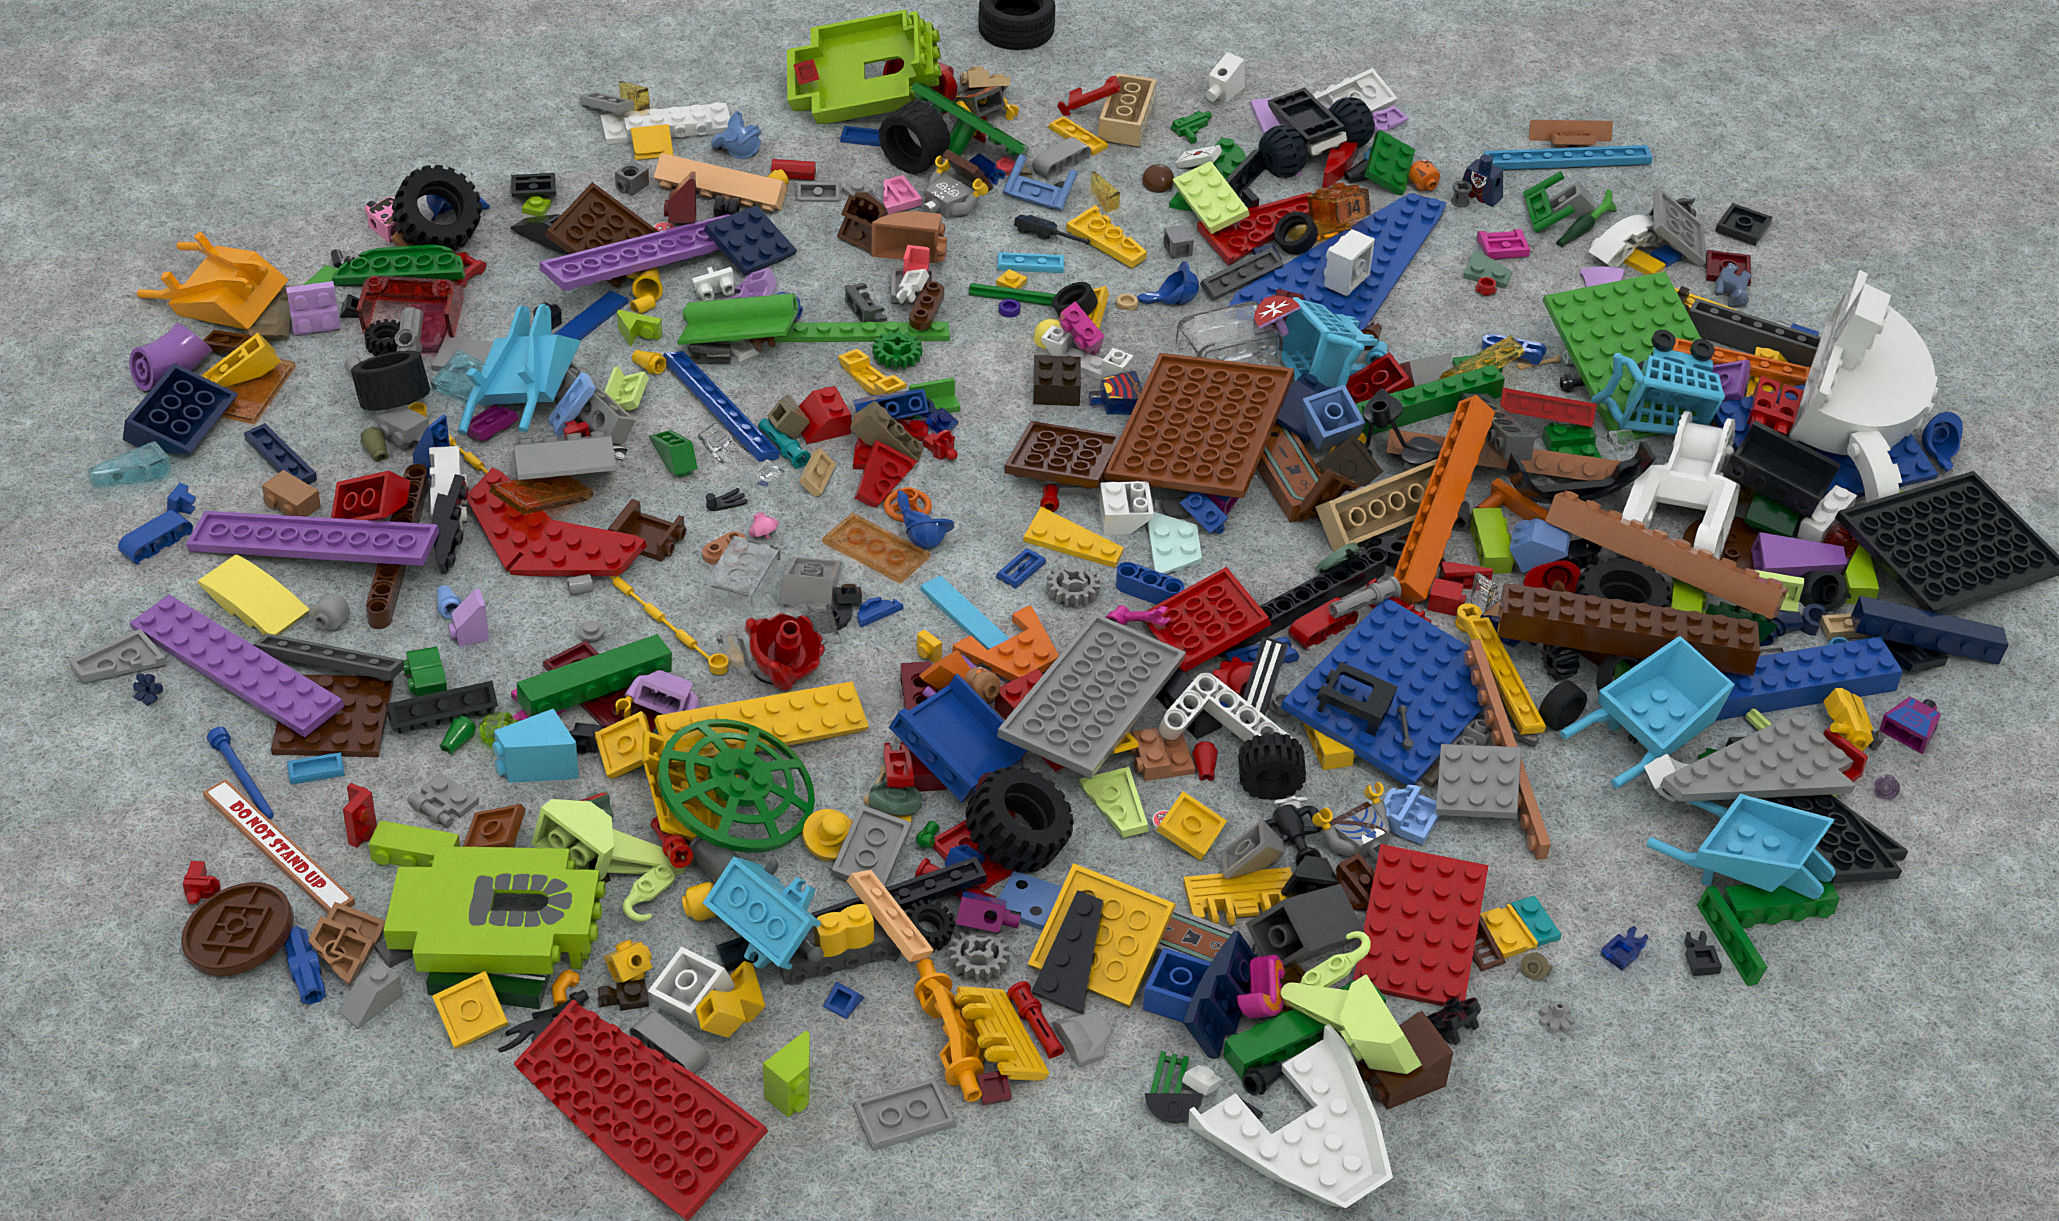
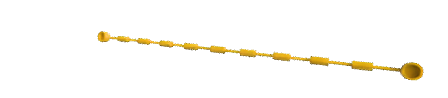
M414 402L408 406L409 409L427 417V407L424 403ZM449 434L450 446H458L456 440ZM459 447V451L464 455V460L477 471L482 470L486 474L489 472L484 468L485 465L471 452L466 453ZM609 576L613 580L612 584L626 596L631 595L644 606V611L658 623L663 622L676 633L675 637L689 649H696L708 659V668L712 674L722 675L729 670V659L725 654L707 655L697 646L698 642L683 629L678 630L665 619L664 613L652 603H645L634 593V588L619 576Z

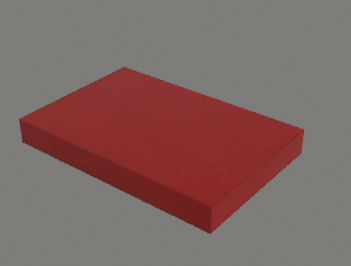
M966 820L934 837L935 844L932 848L945 861L950 848L967 844L980 852L978 850L979 845L973 843L970 837L971 831L967 829ZM984 854L986 859L981 866L987 875V883L975 887L985 891L1011 876L1015 869H1004L1000 863H993L989 860L990 857Z

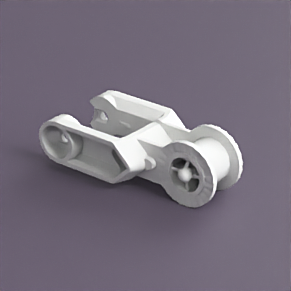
M1683 412L1677 428V434L1673 440L1674 448L1669 462H1665L1664 465H1651L1635 480L1622 518L1629 521L1632 519L1641 521L1646 524L1645 528L1649 529L1658 502L1704 510L1706 513L1703 522L1698 528L1693 548L1696 550L1700 548L1709 550L1714 553L1713 557L1720 559L1735 516L1740 492V484L1726 478V475L1723 474L1734 453L1732 446L1736 429L1735 420L1728 418L1724 427L1719 428L1693 423L1692 412Z

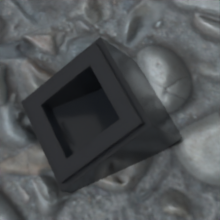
M348 294L342 303L339 318H367L369 303Z

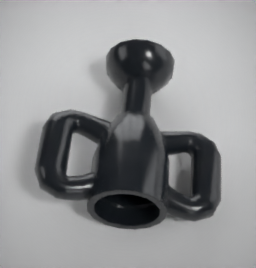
M1283 805L1273 813L1272 819L1265 820L1269 827H1276L1284 844L1287 842L1295 844L1298 850L1295 858L1297 867L1305 855L1321 857L1320 852L1315 848L1308 847L1304 840L1305 835L1316 834L1323 829L1315 824L1314 826L1304 825L1302 819L1304 815L1309 814L1312 820L1313 815L1319 812L1313 805L1304 806L1299 810L1294 805Z

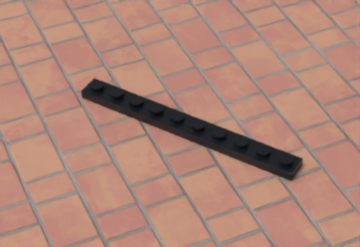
M973 857L885 888L902 910L905 911L910 909L912 904L915 903L917 905L920 900H923L925 904L927 899L934 901L987 883V875L977 857ZM859 897L812 912L811 914L817 918L826 913H840L849 906L864 903ZM812 926L808 934L814 933V926ZM744 937L716 945L717 954L727 972L738 968L744 961L754 963L758 960V954L755 956L754 961L747 960L744 957L750 943Z

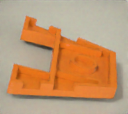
M1031 605L1012 614V622L1023 632L989 650L970 635L953 644L952 651L958 650L961 655L964 654L970 657L971 662L977 665L983 663L991 667L993 673L1010 681L1036 669L1043 673L1059 657Z

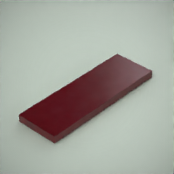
M585 640L543 661V667L547 671H551L599 653ZM629 687L580 703V705L604 729L624 719L625 710H620L616 715V701L626 698L625 693ZM632 702L631 716L642 711L646 715L650 731L653 732L656 727L654 720L659 714L652 709Z

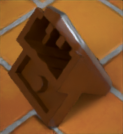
M858 191L854 196L849 194L841 213L845 217L837 237L871 252L872 222L889 215L885 204L871 192Z

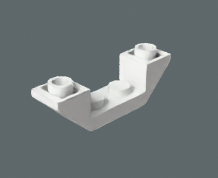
M1053 325L1041 337V342L1052 356L1081 357V373L1104 381L1103 378L1112 377L1123 372L1133 360V355L1115 348L1104 359L1072 347V335L1070 332L1066 333L1062 328Z

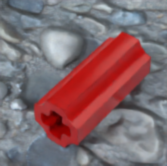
M772 159L771 172L781 169L785 172L788 179L815 180L816 162Z

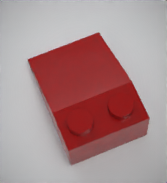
M1390 352L1351 375L1346 385L1355 404L1370 400L1381 388L1388 394L1414 387L1408 375Z

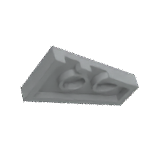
M141 629L69 661L71 669L83 683L167 665L164 655Z

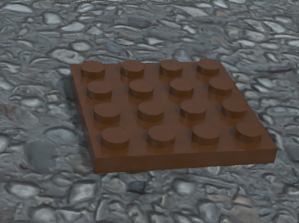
M592 182L547 229L544 236L569 254L659 231ZM627 275L606 281L618 289L627 279Z
M1030 421L1008 458L1004 473L1015 477L1035 478L1038 481L1059 482L1062 485L1072 484L1086 489H1098L1121 435Z
M301 674L341 698L344 707L306 737L277 721L271 746L272 755L321 756L341 752L343 757H379L387 719L385 704L390 703L394 679L382 681L379 678L370 676Z

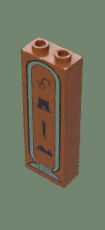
M1275 422L1258 463L1257 470L1289 522H1303L1314 516L1305 513L1299 506L1304 501L1306 495L1312 490L1322 473L1298 435Z

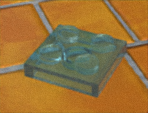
M458 349L431 380V386L467 404L468 397L475 384L468 378L466 373L470 368H475L481 373L485 362Z

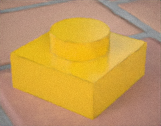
M1010 269L996 280L997 286L1020 289L1027 283L1026 276Z
M924 629L917 633V652L922 658H928L935 663L942 659V642Z

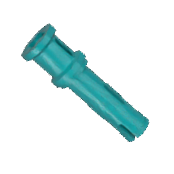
M763 418L759 422L758 428L780 448L781 455L784 458H788L795 469L807 465L811 454L807 450H803L797 440L790 439L785 433L776 429L769 418Z

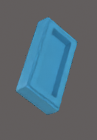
M341 752L287 761L290 785L345 776Z

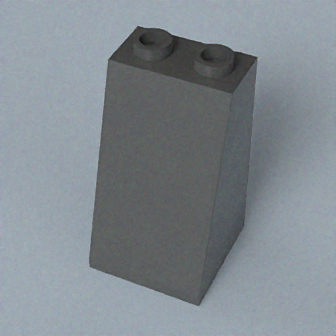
M1341 884L1284 899L1245 923L1261 956L1277 955L1282 960L1284 969L1352 942L1357 938L1346 939V935L1351 932L1360 931L1365 933Z

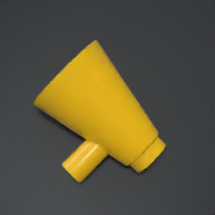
M656 267L627 275V278L636 279L632 286V291L636 298L649 293L657 301L662 296L663 287L659 271Z

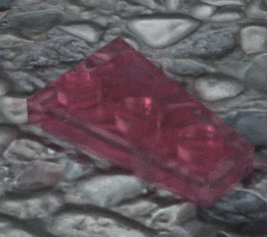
M409 304L410 307L423 312L420 337L423 347L421 353H438L455 312L454 304Z

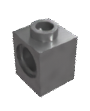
M631 160L615 172L616 188L621 193L625 192L633 196L649 185V169Z
M1186 225L1164 228L1163 244L1171 259L1192 256L1194 239Z

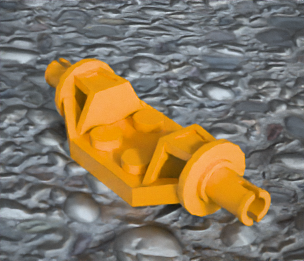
M931 959L920 960L916 964V969L921 979L914 986V995L920 1000L922 1009L933 1019L943 1018L945 1022L943 1030L950 1039L939 1053L945 1067V1080L952 1086L960 1085L963 1097L967 1102L976 1101L982 1096V1091L976 1077L984 1072V1053L987 1049L980 1048L977 1043L980 1034L974 1025L975 1020L965 1019L961 1013L964 1007L956 1004L954 1000L955 995L950 992L952 980L949 975L937 973L934 962Z

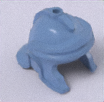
M737 110L730 117L727 123L728 127L723 134L719 133L712 139L711 147L712 149L722 147L728 150L732 157L745 159L755 156L761 145L759 136L762 132L759 130L758 125L744 127L742 113Z

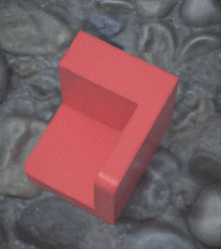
M907 245L903 262V278L907 271L920 269L929 271L930 249L928 247Z

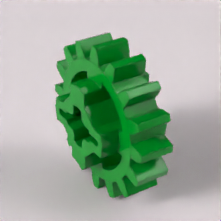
M900 330L894 334L892 331H888V335L882 333L880 338H875V343H873V358L878 360L879 365L885 363V368L894 366V370H897L898 367L906 369L907 365L913 367L915 362H920V357L922 356L921 340H917L916 335L910 337V332L902 334Z

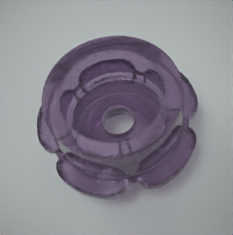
M1886 774L1884 777H1878L1874 783L1876 787L1874 792L1880 799H1892L1899 794L1900 785L1892 775Z

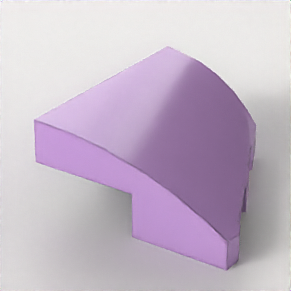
M1603 266L1581 269L1580 274L1584 277L1585 286L1589 287L1620 281L1623 279L1625 269Z
M770 267L752 272L742 283L736 286L735 292L738 293L737 295L725 297L724 299L772 295L777 285V280Z

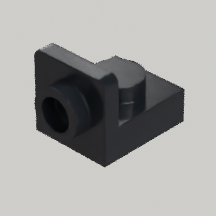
M575 723L574 730L569 731V733L576 742L577 753H596L598 744L595 732L602 730V725Z

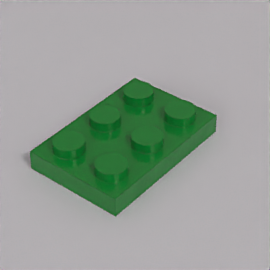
M1379 129L1374 137L1364 177L1394 194L1402 195L1406 189L1415 149Z

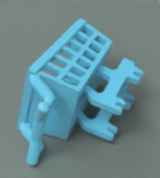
M1297 297L1292 298L1300 305L1301 309L1287 315L1285 323L1289 334L1281 336L1276 352L1286 368H1294L1295 381L1305 372L1315 376L1319 382L1327 387L1335 388L1343 384L1346 386L1350 375L1366 367L1365 364L1354 363L1363 352L1364 346H1377L1378 340L1374 339L1373 335L1363 334L1357 328L1360 322L1355 317L1333 314L1321 304L1301 300Z

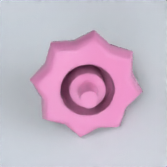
M759 512L753 516L754 522L749 529V535L751 537H761L764 535L768 539L770 538L769 533L776 530L779 522L772 517H767L764 512Z

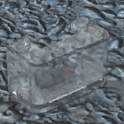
M1249 301L1182 318L1177 326L1175 353L1176 355L1234 361L1257 355L1260 363L1266 361L1269 366H1278L1281 364L1283 336L1273 322L1260 329L1258 328L1254 320V314L1259 304L1256 301Z

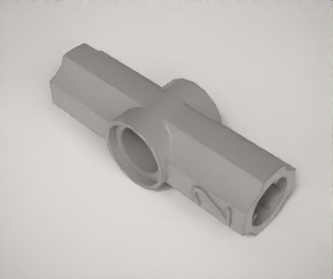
M409 307L402 311L400 329L395 336L397 351L414 350L421 353L423 348L420 342L423 312L421 310Z

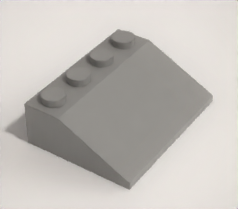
M593 431L591 436L581 437V433L567 434V438L557 439V435L543 436V441H533V438H520L518 443H513L518 480L617 470L612 438L605 431Z

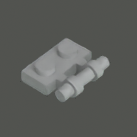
M441 773L421 787L423 795L418 796L413 792L407 798V801L413 805L415 810L420 813L425 812L431 816L430 818L433 822L437 824L442 823L446 827H450L454 821L449 815L453 813L461 818L479 803V797ZM434 802H436V803L439 804L440 806H439V807H435V806L432 805V804H433Z

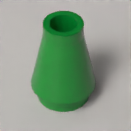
M465 716L453 719L442 743L439 745L440 749L452 755L458 748L474 737L475 724Z

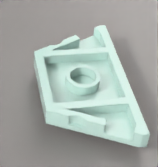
M1154 512V517L1147 522L1153 569L1163 574L1173 571L1177 573L1186 567H1193L1202 563L1197 525Z

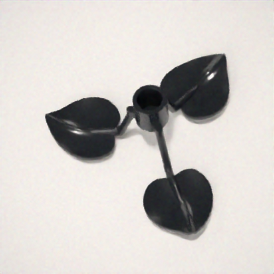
M1381 388L1364 408L1363 415L1365 420L1369 422L1366 442L1364 444L1361 442V444L1372 456V451L1368 447L1370 446L1373 427L1386 428L1391 424L1401 445L1405 448L1401 455L1406 463L1422 465L1437 459L1442 447L1434 440L1426 437H1414L1410 440L1409 444L1404 441L1394 422L1402 414L1403 406L1398 399Z

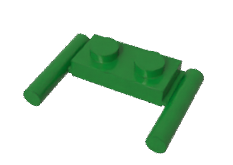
M1561 171L1523 192L1536 233L1575 212L1573 206L1569 205L1554 214L1548 193L1545 190L1565 179Z

